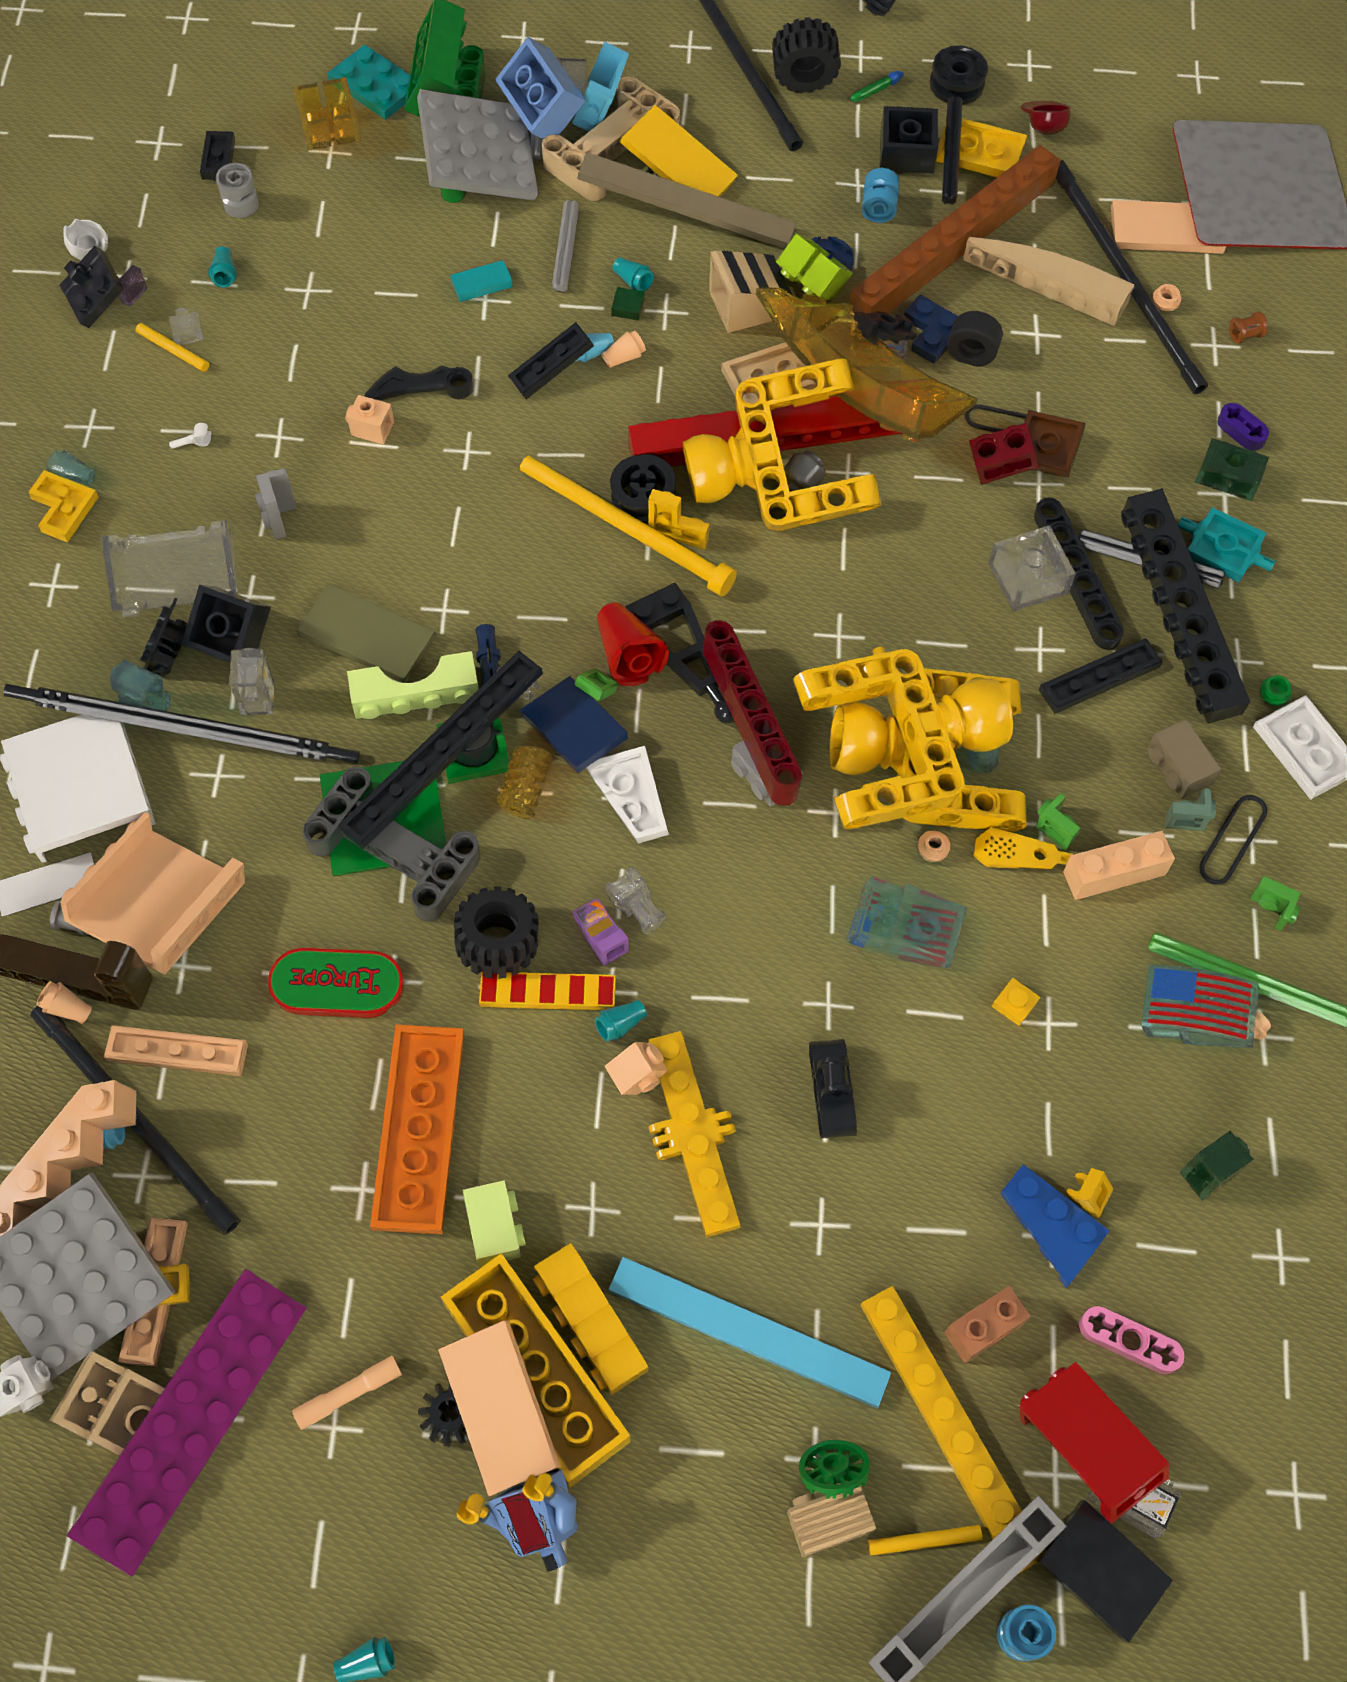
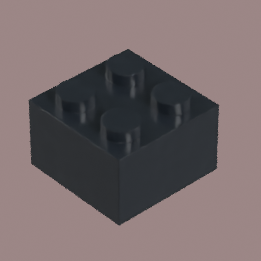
M884 106L880 129V168L890 169L895 172L934 174L938 151V109Z
M199 584L181 644L235 665L253 666L271 606L216 586Z

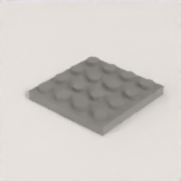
M420 89L417 99L429 186L535 201L538 190L528 128L512 104Z
M93 1172L0 1236V1311L31 1356H35L37 1360L44 1362L50 1371V1381L176 1292Z

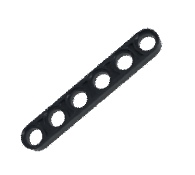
M1043 498L1037 503L1034 520L1095 644L1105 650L1114 649L1120 644L1123 637V626L1062 504L1055 498ZM1050 508L1054 510L1056 516L1045 517L1040 510ZM1054 532H1063L1067 535L1068 539L1058 541L1054 539L1052 534ZM1069 555L1075 556L1080 563L1078 565H1069L1064 560V557ZM1087 580L1092 585V588L1088 590L1081 589L1077 586L1076 581ZM1091 604L1100 605L1104 609V613L1093 614L1088 609V606ZM1111 629L1115 632L1116 638L1106 639L1101 635L1100 631Z

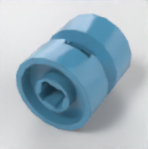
M878 168L868 172L865 176L861 212L867 220L875 223H884L895 217L900 179L894 171Z
M1023 1605L1007 1611L1000 1618L997 1626V1641L1000 1649L1008 1657L1015 1661L1028 1662L1046 1656L1053 1649L1056 1641V1627L1051 1616L1044 1609L1036 1605Z

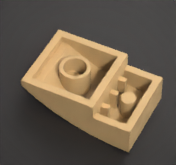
M90 1351L75 1374L50 1421L120 1455L164 1390V1387Z

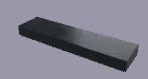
M1147 638L1047 681L1040 685L1039 691L1053 713L1057 714L1158 669L1163 661Z

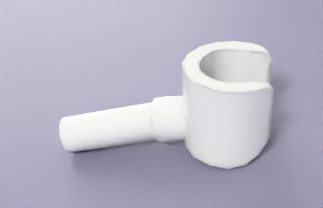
M197 423L194 426V433L192 435L171 441L169 445L171 449L193 443L197 446L205 447L210 443L212 432L207 431V424Z

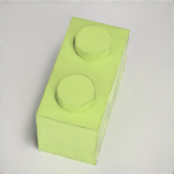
M505 1180L464 1189L463 1195L479 1267H483L501 1253L507 1261L521 1258L519 1247L526 1245L522 1224L514 1225L512 1212L519 1211L515 1191H507Z

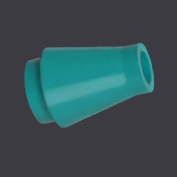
M225 246L215 249V254L208 270V275L212 282L222 288L231 286L237 278L232 252Z
M623 257L617 258L613 264V272L618 274L631 289L647 291L651 287L654 274L649 266L626 260Z
M637 999L628 1004L600 1011V1016L595 1018V1025L600 1036L606 1042L612 1039L618 1041L637 1023L647 1018V1011L643 1003Z
M373 1637L345 1657L334 1661V1673L338 1682H353L386 1677L388 1671L395 1668L394 1652L386 1637L381 1639Z

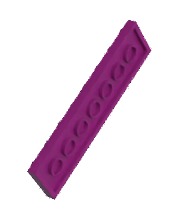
M244 1269L66 1536L132 1577L307 1308L248 1269Z

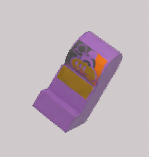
M597 898L572 912L577 925L584 934V938L603 966L629 952L628 937L621 928L617 927L603 904Z

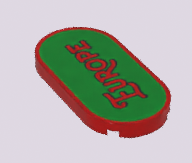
M297 948L284 953L272 965L268 976V988L275 1002L291 1014L373 1018L388 1012V1009L399 1002L404 990V979L396 961L382 952Z

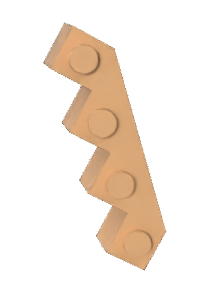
M111 1080L84 1085L77 1091L1 1183L0 1236L70 1188L71 1170L103 1165V1130L136 1125V1090Z

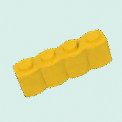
M572 1243L534 1266L537 1276L532 1278L535 1286L542 1297L549 1294L556 1306L551 1309L555 1319L561 1328L568 1325L575 1337L570 1342L579 1358L583 1359L587 1356L594 1369L589 1373L600 1391L606 1388L610 1395H613L648 1372V1365L628 1335Z

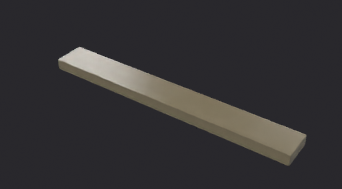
M586 152L578 172V180L783 249L788 246L796 224L795 222Z

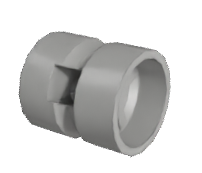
M229 163L221 167L216 174V182L226 213L236 218H245L255 213L259 207V200L253 175L249 167L241 163Z

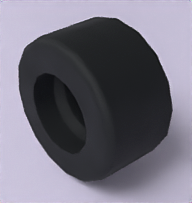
M968 311L960 314L955 319L948 338L947 346L949 353L955 360L972 366L982 367L990 364L996 358L1002 341V326L996 318L988 313Z

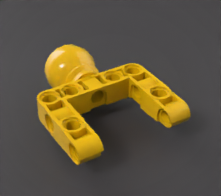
M831 360L751 378L741 382L737 387L735 398L741 427L736 437L731 436L728 442L715 435L701 434L683 442L684 456L695 502L705 504L717 502L732 492L736 484L741 488L747 485L756 491L764 525L772 531L792 529L872 510L881 506L879 490L875 475L873 474L789 492L771 416V409L793 405L794 407L829 399L830 395L846 392L850 389L854 390L848 360ZM810 379L816 383L817 387L807 390L802 387L801 382ZM747 393H753L758 397V400L755 403L749 404L742 397ZM759 421L764 424L765 429L761 432H753L749 425ZM767 479H774L778 482L779 487L775 490H767L762 483ZM832 494H838L843 498L844 503L840 506H834L829 502L828 497ZM779 507L785 511L786 516L776 520L770 516L769 511Z
M908 649L895 650L805 670L793 678L799 699L805 711H813L888 695L915 769L916 776L903 779L901 776L865 784L861 789L846 792L837 798L834 796L844 829H855L950 806L963 790L965 784L954 750L962 746L974 752L993 751L1008 743L1013 733V715L1010 701L1003 686L997 680L985 678L972 679L956 688L950 696L944 694L937 698L933 695L919 656ZM897 668L903 669L907 674L901 673ZM837 680L845 682L848 687L841 686ZM907 696L913 697L917 703L910 701ZM928 754H932L935 757H937L938 761L932 760L928 756ZM938 783L946 785L949 791L940 788ZM878 797L885 798L889 805L882 804Z
M924 668L933 695L937 698L944 694L950 696L956 688L972 679H995L1003 686L1009 698L1012 715L1021 714L1020 683L1015 679ZM907 696L910 701L917 703L913 697ZM853 702L836 707L829 744L830 765L833 770L849 775H859L873 770L880 764L883 769L891 766L897 772V776H901L902 779L916 776L912 771H915L896 716L888 714L884 718L880 711L862 702ZM928 754L932 760L937 761V757ZM938 783L940 788L949 791L946 785ZM964 784L963 790L950 806L904 817L903 819L916 824L985 830L994 827L1008 832L1023 830L1027 826L1026 795L1016 790ZM976 805L981 806L985 811L980 810Z

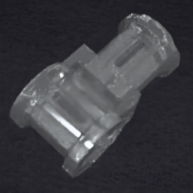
M629 867L626 869L625 875L613 883L607 882L604 884V890L612 903L618 909H621L627 917L633 914L642 925L641 931L644 934L653 932L666 920V913L659 911L652 903L651 891L635 868Z

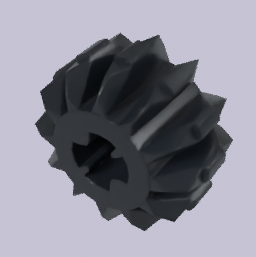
M438 1383L435 1385V1390L438 1393L436 1398L428 1393H425L423 1399L431 1407L418 1409L420 1416L428 1418L420 1424L423 1432L432 1430L429 1439L433 1443L437 1442L443 1435V1445L449 1448L452 1444V1436L456 1435L458 1442L463 1445L466 1443V1439L462 1434L465 1426L451 1385L449 1383L448 1392H444L442 1385ZM452 1406H456L455 1410L458 1418L455 1421L449 1418V1422H444L443 1410L446 1407L452 1410Z

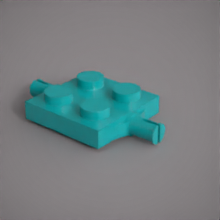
M1213 507L1207 517L1200 521L1199 524L1184 516L1181 517L1178 523L1180 529L1192 534L1191 544L1188 548L1192 560L1224 570L1226 577L1240 583L1246 570L1252 567L1253 564L1270 572L1276 560L1260 553L1261 543L1267 534L1266 532Z

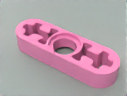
M1095 1306L1088 1309L1079 1321L1080 1332L1088 1341L1159 1374H1171L1179 1369L1184 1362V1351L1177 1341L1104 1307ZM1099 1316L1102 1318L1101 1325L1112 1330L1115 1324H1118L1120 1328L1115 1332L1113 1341H1111L1109 1337L1112 1335V1332L1101 1329L1098 1333L1092 1331L1093 1324L1088 1321L1094 1320ZM1130 1330L1139 1335L1141 1346L1138 1350H1129L1124 1346L1122 1342L1123 1332ZM1150 1340H1152L1154 1343L1150 1348L1158 1352L1168 1348L1170 1350L1169 1356L1174 1361L1164 1365L1161 1363V1355L1151 1351L1145 1357L1143 1353L1148 1349Z

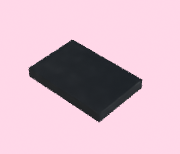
M1080 1500L1064 1522L1067 1527L1046 1546L1036 1561L1122 1641L1129 1643L1173 1580L1086 1500Z

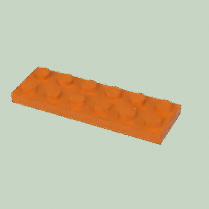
M395 1024L370 1228L373 1231L443 1235L465 1034L463 1028Z

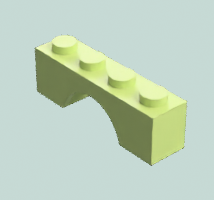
M472 651L441 656L435 671L427 678L414 683L394 681L387 677L379 666L347 671L351 703L356 719H374L379 715L391 713L404 714L410 710L421 708L435 709L441 705L452 703L464 704L479 689Z

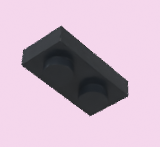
M206 131L200 166L202 180H216L218 170L224 165L232 163L235 146L233 131Z

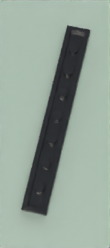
M518 651L338 825L339 830L361 849H364L543 674L542 668Z

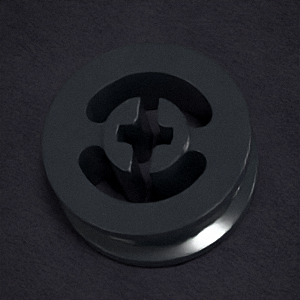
M649 454L633 455L622 460L614 468L610 478L612 504L641 522L648 524L649 496L652 489L656 490V482L662 485L663 490L661 492H671L676 496V477L672 467L665 460ZM629 483L631 497L623 491Z

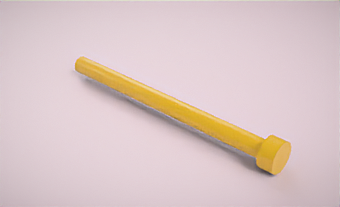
M528 455L523 459L520 471L708 582V590L723 597L733 586L737 577V571L725 563H720L718 566L714 565Z

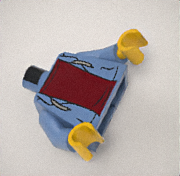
M562 1470L550 1474L541 1473L538 1478L530 1474L526 1482L505 1490L489 1500L485 1506H483L484 1499L479 1494L469 1496L468 1501H461L457 1511V1518L466 1524H474L480 1517V1522L497 1529L510 1542L516 1555L523 1557L539 1552L547 1572L553 1571L568 1562L561 1542L577 1532V1500L568 1492Z

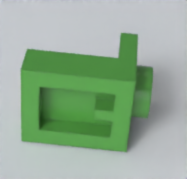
M1060 793L1054 800L1048 798L1039 808L1037 813L1040 815L1036 828L1067 851L1074 843L1081 828L1076 825L1070 816L1059 812L1066 798L1065 795Z
M1266 876L1262 877L1250 897L1251 900L1258 902L1262 908L1280 913L1274 927L1279 931L1283 929L1287 922L1293 924L1301 909V906L1296 904L1300 897V892Z

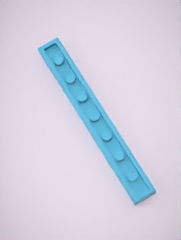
M625 1257L622 1258L608 1289V1292L876 1409L880 1405L891 1372Z

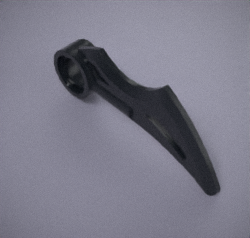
M395 366L381 376L370 387L364 397L382 401L405 394L446 390L450 397L463 399L471 395L474 390V383L471 372L463 367L449 368L439 366L430 372L416 374L406 372ZM457 379L466 381L465 385L461 387H455L451 384Z

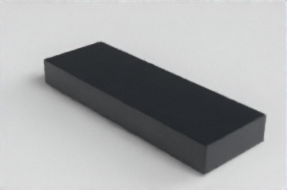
M575 322L508 376L523 397L528 399L594 347V345L578 323Z

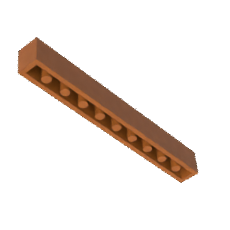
M1042 145L1036 147L853 288L850 294L848 314L853 318L854 312L876 313L884 311L889 314L963 256L969 237L986 238L1055 183L1061 159Z

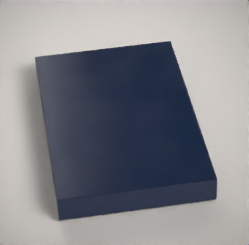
M569 676L521 708L520 711L522 717L579 773L627 740L628 734L590 695L574 685L575 680Z

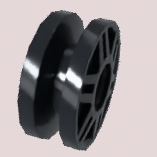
M960 45L942 49L933 61L929 80L931 91L945 103H948V99L951 96L955 98L961 97L963 100L962 105L976 101L982 95L988 72L987 61L981 53L970 47Z

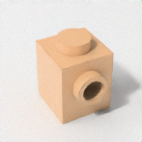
M358 395L354 404L350 405L346 412V422L349 424L351 436L384 445L394 424L391 404Z
M634 1042L605 1065L621 1095H638L641 1092H648L660 1083L659 1078L668 1072L662 1062L664 1058L660 1050L655 1045L645 1042Z

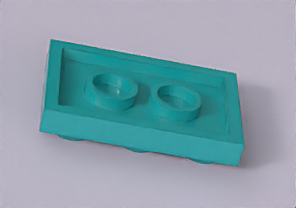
M365 44L327 73L328 80L385 120L405 105L410 75Z

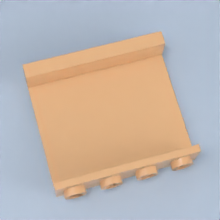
M144 812L137 821H133L128 825L125 833L116 843L108 846L104 856L85 871L83 878L73 888H69L64 893L60 901L64 921L104 943L117 941L134 948L145 965L165 975L244 885V863L232 858L223 868L152 831L151 816Z

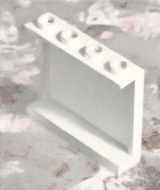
M81 714L1 741L4 754L0 755V760L5 772H10L12 780L7 781L13 799H18L20 807L15 808L21 826H26L28 834L23 836L28 852L30 854L36 853L42 863L47 862L44 852L136 821L144 812L150 814L151 824H156L123 722Z

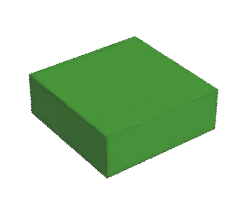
M593 668L578 675L574 685L597 701H601L614 694L619 684L597 668Z

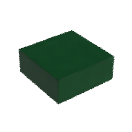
M617 287L611 307V316L639 321L645 300V291Z

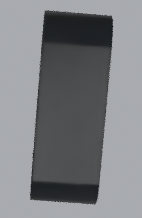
M845 1040L809 1042L810 1066L820 1137L823 1139L856 1136L857 1122L853 1099L854 1092L851 1085L850 1063Z

